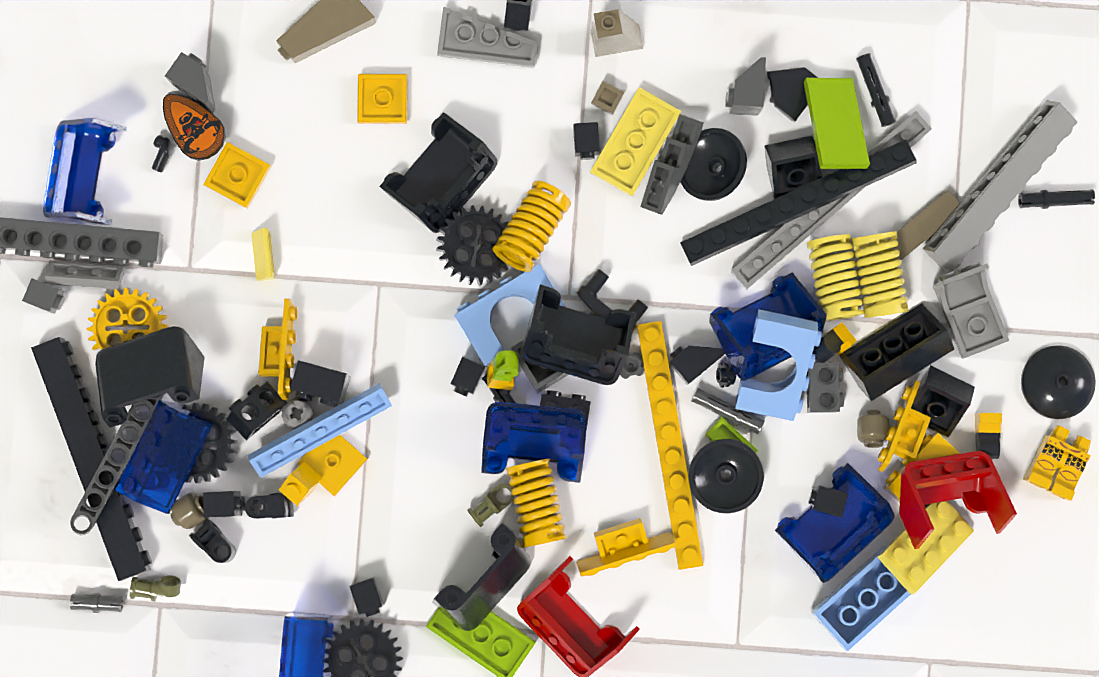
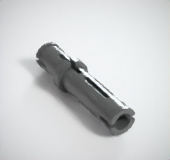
M697 388L691 402L733 422V425H740L756 434H759L765 420L746 411L735 409L734 405L700 388Z

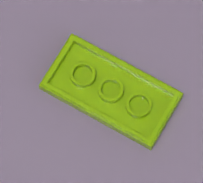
M806 78L804 87L820 169H867L870 162L853 78Z
M437 609L426 625L429 630L497 677H513L536 644L535 640L493 611L487 615L477 628L471 631L460 629L439 609Z

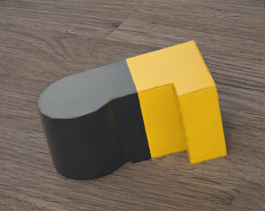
M840 322L821 337L819 346H814L812 354H815V359L818 362L825 363L836 354L840 355L857 340L843 322Z
M1002 413L975 414L976 451L985 452L991 459H999Z

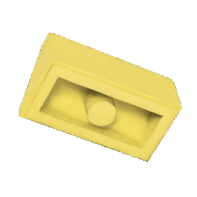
M261 228L251 234L256 280H273L275 278L271 234L267 228Z

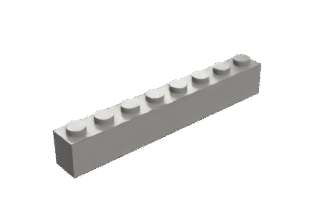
M1047 100L922 249L941 268L950 271L958 268L970 250L979 244V240L985 232L994 226L995 220L1010 207L1011 201L1016 195L1025 189L1026 183L1041 170L1042 164L1047 158L1056 152L1057 146L1072 133L1073 127L1078 121L1060 102Z

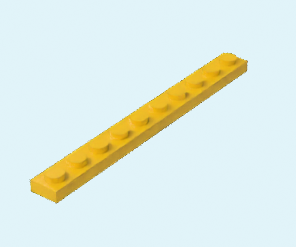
M662 322L638 324L636 326L672 536L676 543L675 553L678 570L704 566Z

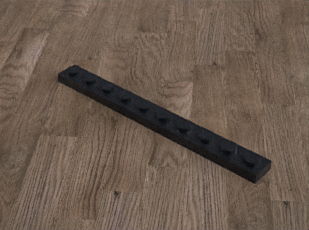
M905 139L868 156L870 165L867 169H839L680 242L690 266L696 265L917 164V159Z

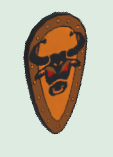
M170 93L163 98L164 119L175 143L184 155L190 159L201 161L213 157L221 150L226 139V129L211 111L198 102L179 94Z

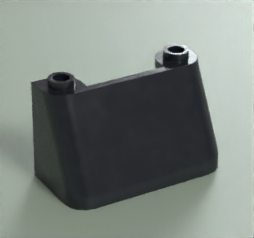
M444 112L431 125V135L434 137V141L404 175L399 172L388 174L379 186L387 195L433 233H439L440 227H446L445 219L452 220L451 214L453 212L458 213L495 170L498 161L497 157L480 138Z
M540 284L521 349L522 358L531 364L601 385L616 383L629 355L636 313L623 309H614L608 314L607 319L570 309L560 305L561 295L557 290Z
M177 326L168 327L102 349L97 353L95 367L101 414L109 428L125 423L128 416L126 406L167 393L173 401L181 404L200 399L205 356L183 328Z
M503 523L500 524L490 537V543L494 549L491 556L496 561L470 590L465 593L456 585H448L432 601V604L463 631H471L477 628L530 568V556L514 533Z

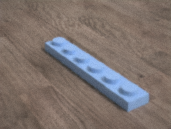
M378 383L247 455L248 459L260 478L388 409L392 404L382 386Z

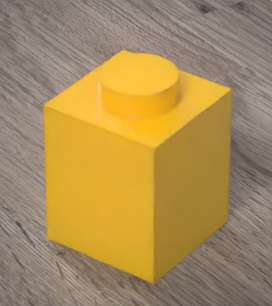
M303 462L290 473L279 488V491L298 506L314 491L323 477Z

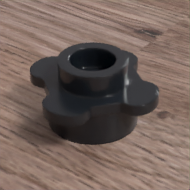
M720 363L716 370V380L721 388L734 385L736 381L735 367L728 363H724V365Z

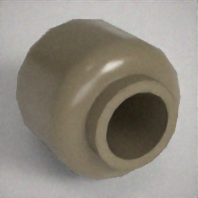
M867 410L866 414L857 419L858 440L868 448L884 446V443L887 442L885 437L889 430V418L881 414L879 410Z
M189 492L172 503V513L170 516L175 525H180L184 529H191L205 521L203 496L201 494L197 495L196 493Z

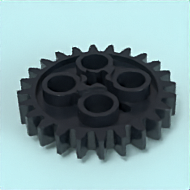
M471 205L467 213L466 209L462 207L460 209V216L456 212L451 214L453 221L445 219L444 223L448 228L440 227L439 232L444 236L436 238V241L442 243L441 246L436 248V251L443 252V255L438 260H446L447 263L443 269H452L450 277L459 274L460 283L464 278H468V285H471L474 279H476L478 285L481 286L485 278L490 284L492 282V275L499 279L501 277L499 270L503 272L508 271L505 262L494 253L493 247L496 245L498 238L502 236V232L507 227L509 221L501 223L502 214L494 217L493 208L488 213H485L483 205L478 211L475 210L474 205ZM477 224H480L481 231L478 245L482 247L477 250L475 267H472L471 261L475 247L471 244L476 240ZM468 226L472 231V235L470 237L463 236L460 233V227ZM486 230L493 231L496 235L495 241H488L484 236V232ZM457 250L466 251L468 260L460 261L456 256ZM482 254L491 256V265H484L481 262Z
M193 403L191 409L189 404H184L183 412L175 408V417L172 415L166 416L170 422L169 424L161 423L165 432L157 433V435L163 438V442L156 443V446L163 447V451L157 455L165 456L166 459L161 463L162 465H171L168 473L177 471L176 479H182L185 475L186 483H191L194 478L195 484H199L202 481V477L205 482H210L211 475L214 478L220 477L218 470H228L224 464L225 462L233 463L229 454L237 453L235 449L231 448L232 444L238 443V440L231 439V435L235 434L236 430L228 429L231 424L228 421H223L226 413L217 415V407H212L209 410V404L203 403L200 409L199 403ZM190 422L192 424V431L187 435L184 432V425ZM211 427L216 431V436L213 440H210L207 436L208 429ZM179 436L214 444L218 448L214 450L208 447H199L195 444L177 441L176 438ZM181 446H184L187 451L184 459H181L178 455V450ZM207 451L210 454V461L205 465L202 462V454Z
M361 618L357 626L354 620H350V628L342 624L340 625L342 633L334 630L332 633L336 639L326 640L331 647L323 649V652L328 654V657L322 659L321 662L328 663L329 665L323 672H330V677H352L353 671L360 670L364 673L365 677H370L363 663L358 664L356 661L359 655L350 644V640H354L361 655L369 657L366 664L375 677H398L394 672L402 671L403 667L397 665V662L403 660L404 657L398 656L396 652H399L402 646H394L398 637L390 639L389 635L392 630L389 629L383 632V623L376 628L374 627V619H371L369 624L365 625L364 618ZM368 635L372 637L374 641L372 648L365 649L361 646L360 639L362 636ZM346 648L351 651V661L344 662L340 659L339 652L341 649ZM376 657H382L386 660L387 666L384 670H377L374 667L373 661Z

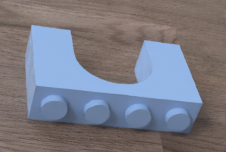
M540 264L536 265L531 272L520 271L521 275L515 279L512 276L504 279L499 283L500 288L493 292L491 289H488L477 296L479 300L475 303L470 304L468 301L456 309L458 313L454 316L485 367L491 363L498 352L505 351L490 324L491 314L495 306L508 297H522L534 305L540 284L554 289ZM561 300L560 305L565 307L564 303Z
M758 309L753 328V342L776 346L786 350L792 355L796 365L793 372L787 378L778 382H764L741 377L736 395L735 409L794 421L796 413L800 414L802 410L803 399L800 398L802 391H807L809 377L806 376L808 368L813 369L815 354H812L814 346L818 347L821 340L822 332L818 331V322Z

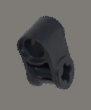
M282 493L254 496L245 503L246 514L254 519L294 517L293 502ZM256 500H258L260 505H263V509L259 510L258 515L250 509V506H253Z
M206 518L205 523L195 533L191 532L189 537L213 561L217 563L231 562L236 555L235 546L212 520ZM221 545H225L228 548V555L224 559L219 558L217 550Z

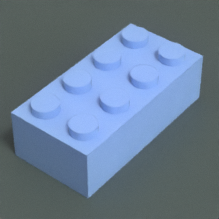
M887 546L881 547L810 611L845 651H849L911 595L877 558Z

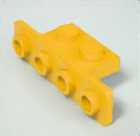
M284 298L282 326H262L258 374L261 377H279L278 395L283 400H288L289 392H292L290 390L292 383L290 368H294L295 362L292 345L296 343V331L293 330L294 321H297L298 310L290 298Z
M915 380L911 386L907 385L901 395V399L904 402L895 411L893 419L896 420L894 427L891 426L885 437L888 444L886 448L883 447L877 458V461L880 462L878 467L880 472H883L890 464L893 454L910 462H914L931 419V417L911 409L920 385L918 380Z
M641 518L594 532L599 554L579 560L576 564L581 577L586 575L593 576L599 571L608 568H618L630 561H640L652 554L665 553L671 548L676 547V543L671 532L647 539Z

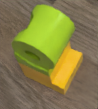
M505 350L496 354L487 367V388L512 390L514 387V377L519 374L517 352Z

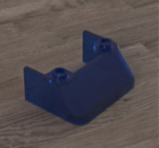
M96 118L63 120L58 124L55 131L43 203V214L45 217L91 225H112L111 219L103 218L104 208L100 201L95 200L102 153L108 152L114 147L116 142L115 132H127V126Z
M292 612L285 615L279 677H323L326 643L328 638L333 637L334 622H330L333 615Z

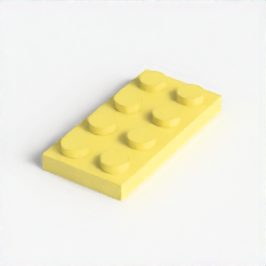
M639 87L590 173L633 197L682 111Z
M948 501L928 504L925 507L933 524L934 531L919 549H914L908 533L904 529L877 557L911 595L916 593L974 532V529Z

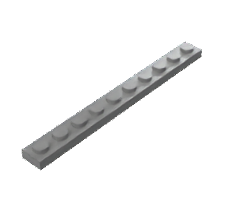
M915 111L868 152V156L905 139L911 148L929 133L932 128ZM864 188L785 223L730 272L747 290Z

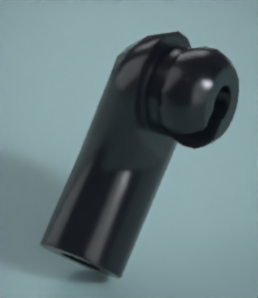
M158 135L153 145L159 148L151 168L163 173L170 157L171 141L168 137Z

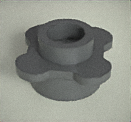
M634 352L632 355H628L620 374L622 378L628 379L633 375H643L644 368L641 366L640 353ZM629 363L633 364L632 368H629Z

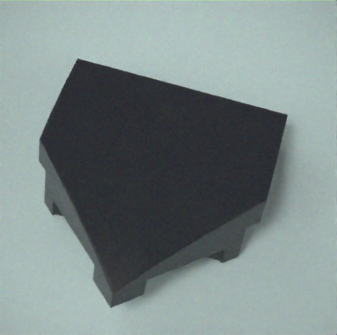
M805 67L767 71V79L770 80L771 90L770 103H774L775 108L788 119L796 122L808 105L804 81L806 78L818 77Z

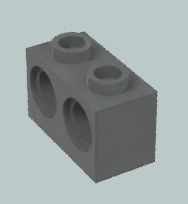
M814 362L813 369L808 368L806 375L809 377L806 391L807 413L840 412V407H844V394L839 390V382H843V368H839V362ZM821 369H827L830 372L831 378L828 382L820 380L819 371ZM823 393L830 395L832 399L829 407H824L820 403V396Z

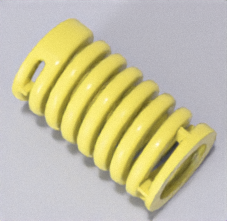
M897 231L852 238L853 248L856 251L854 253L855 257L863 258L856 261V266L862 268L858 270V276L865 277L859 280V285L868 286L861 289V295L867 296L862 299L864 304L863 310L865 311L864 318L909 311L908 303H906L907 297L901 296L906 293L905 287L901 286L904 284V279L898 277L903 274V270L897 268L901 265V260L896 258L900 255V251L898 249H889L898 246V241L895 240L897 239Z
M841 234L808 241L806 243L807 248L813 251L810 253L809 259L813 261L811 264V269L814 271L812 277L817 280L814 283V287L818 289L815 293L816 297L819 298L817 305L822 308L819 311L820 322L864 315V310H858V306L863 304L862 299L843 300L861 295L860 289L844 290L859 286V280L841 281L857 277L858 272L856 270L838 272L855 268L856 262L835 263L854 258V253L849 251L828 254L836 251L851 250L853 248L851 235ZM851 307V311H840L842 308Z

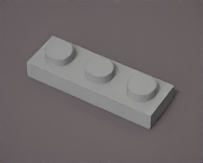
M50 260L44 278L46 284L120 289L125 273L124 266Z

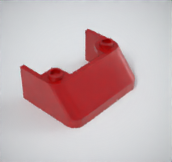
M973 451L914 461L904 467L901 472L899 515L914 549H919L934 531L933 524L924 506L927 504L962 498L964 505L972 513H987L996 534H1000L1014 519L1017 512L988 454L982 451Z
M569 556L518 604L517 612L523 621L576 676L589 677L617 655L640 628L636 626L626 635H623L620 629L615 626L605 625L600 629L567 594L572 584L569 576L563 570L573 560Z

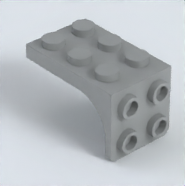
M980 261L960 269L961 274H958L957 270L942 275L937 278L939 283L933 285L962 359L1010 341L987 284L986 270L989 268L988 263L981 265Z

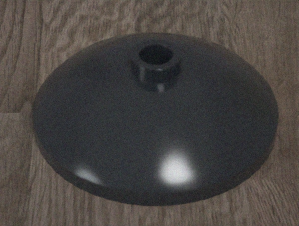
M722 128L702 130L688 167L680 182L685 191L702 201H716L730 195L741 183L747 168V154L741 140L730 131ZM721 165V166H722L721 170H720L719 172H717L718 166Z
M1062 345L1045 347L1034 353L1024 365L1021 374L1022 394L1028 405L1036 413L1046 418L1067 419L1076 416L1089 405L1094 396L1096 387L1094 370L1087 358L1071 347ZM1060 377H1064L1066 379V384L1064 386H1061L1059 384Z
M734 439L714 440L700 448L693 457L689 467V485L697 501L705 508L722 514L736 513L749 507L759 496L764 482L763 466L754 450L745 443ZM729 470L731 475L728 478H724L721 472Z

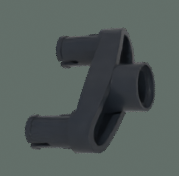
M597 269L585 286L581 285L576 293L591 310L590 315L607 319L612 309L600 301L596 294L609 279V276L600 269ZM639 299L628 310L636 313L633 331L637 328V322L648 309V306Z

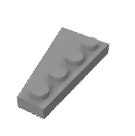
M443 6L437 56L535 68L538 42L510 31H504L492 24L483 23L473 19L471 16L457 13Z

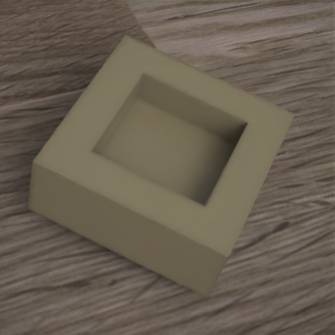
M602 81L591 104L613 115L624 95V91Z

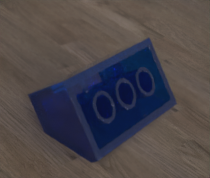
M159 400L115 490L134 502L165 514H170L213 424L175 402Z

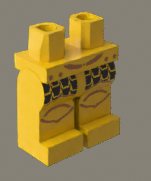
M1056 425L1049 436H1044L1042 444L1036 452L1023 480L1041 489H1045V491L1064 500L1072 501L1080 476L1091 457L1090 454H1087L1091 440L1077 435L1071 446L1065 443L1070 430Z

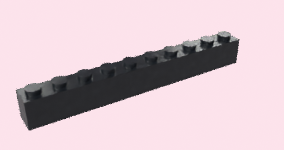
M57 337L33 346L31 349L83 489L86 491L107 452L108 442L104 433L100 434L97 424H100L98 415L95 410L91 411L88 401H91L89 391L86 387H82L79 379L82 378L80 367L78 364L73 363L71 357L74 354L73 348L69 341H65L62 337ZM103 472L99 476V481L103 485H109L114 480L113 475L109 472ZM121 480L116 484L96 522L118 582L151 570L150 564H152L148 550H144L141 544L143 540L142 532L133 523L132 518L135 517L133 508L130 503L126 504L123 494L126 493V490ZM96 494L90 495L87 498L92 508L98 507L102 502L100 496Z

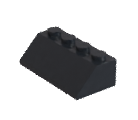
M921 303L839 356L861 391L870 401H873L955 349L948 330Z

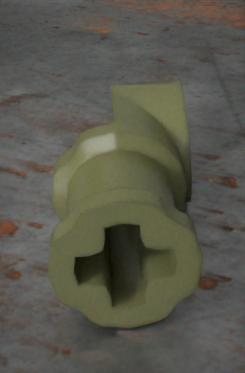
M507 484L496 486L484 496V500L478 505L467 509L470 516L480 527L484 525L483 522L494 513H500L513 502L515 496L512 494L510 499L504 503L500 502L496 496L497 491L501 488H506L511 493L513 489ZM486 507H488V509H487L486 511H484L481 515H479V513H480L482 510H484Z
M172 575L163 576L153 581L138 580V577L133 576L129 597L130 599H135L136 597L150 598L154 602H156L157 597H176L181 592V580Z

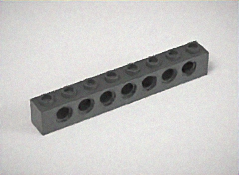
M0 217V254H5L6 250L15 251V255L30 256V252L40 253L42 258L55 259V255H65L64 259L79 261L80 257H88L89 262L104 263V259L114 260V264L129 265V261L139 262L138 266L153 268L154 264H161L164 235L160 232ZM16 231V240L13 243H8V234ZM40 233L42 236L41 242L38 245H33L32 237ZM65 235L67 239L66 244L58 248L56 245L58 237ZM90 238L91 246L86 250H82V240ZM110 240H115L116 248L112 252H107L105 249L106 243ZM135 242H139L141 245L140 251L137 254H131L130 246Z

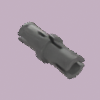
M94 593L93 596L72 594L70 602H73V604H70L71 610H92L93 613H99L100 611L122 612L123 605H120L123 602V596H101L100 593Z

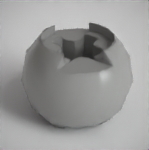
M301 398L289 400L282 409L283 422L287 427L296 429L313 419L311 405ZM294 408L298 410L303 409L301 420L297 418L292 419L291 415L294 414Z

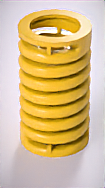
M534 181L531 189L527 191L526 197L522 199L521 205L517 207L511 221L508 222L507 228L503 230L502 236L498 238L496 245L493 247L494 253L509 266L523 272H531L534 268L533 261L540 258L539 253L544 251V245L549 243V238L553 236L554 230L559 226L558 222L562 221L563 214L569 210L571 206L570 199L555 186L544 181ZM542 189L548 190L552 192V194H549L543 191Z
M550 458L506 468L507 474L511 477L509 485L515 487L511 490V494L518 496L513 500V504L519 506L515 509V513L522 515L517 518V523L525 524L519 528V532L523 534L521 539L523 548L567 538L563 534L564 525L557 523L563 517L560 513H556L561 509L560 505L553 504L558 501V496L552 494L556 492V486L549 485L554 482V477L544 476L553 472L552 468L549 467Z

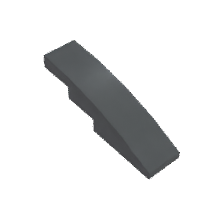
M679 114L672 138H666L660 161L654 160L640 207L663 215L688 167L704 122Z

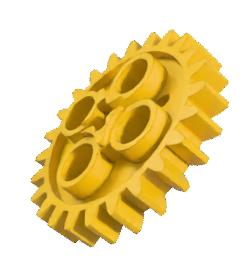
M125 287L123 294L119 290L114 289L115 297L106 293V302L97 300L100 308H91L92 312L96 315L95 317L87 318V320L93 322V326L86 328V330L94 334L88 340L96 341V344L92 347V350L96 351L111 347L110 340L116 334L120 335L121 343L135 339L138 334L144 333V335L169 326L162 324V321L168 318L167 315L159 314L163 310V306L154 307L157 302L156 298L147 301L149 293L144 292L140 297L139 289L135 288L131 294L129 288ZM139 309H144L145 318L137 322L134 317L135 312ZM119 310L121 314L120 319L112 323L110 320L111 312ZM127 322L132 326H150L148 330L130 329L128 333L123 330L106 331L108 326L126 327Z

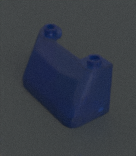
M793 272L786 276L777 277L772 282L770 294L732 313L729 307H718L710 314L709 323L735 374L741 381L751 379L792 357L789 352L780 347L753 342V328L758 309L818 322V331L823 333L827 314Z
M508 402L492 403L486 411L481 473H502L507 467L508 458L532 461L550 458V462L557 463L559 478L567 482L581 483L587 430L586 415L577 409Z
M849 463L844 467L837 468L832 474L833 487L831 489L848 493L842 518L811 510L810 507L798 519L794 516L783 518L775 529L777 535L822 583L830 581L878 537L895 518L890 503Z

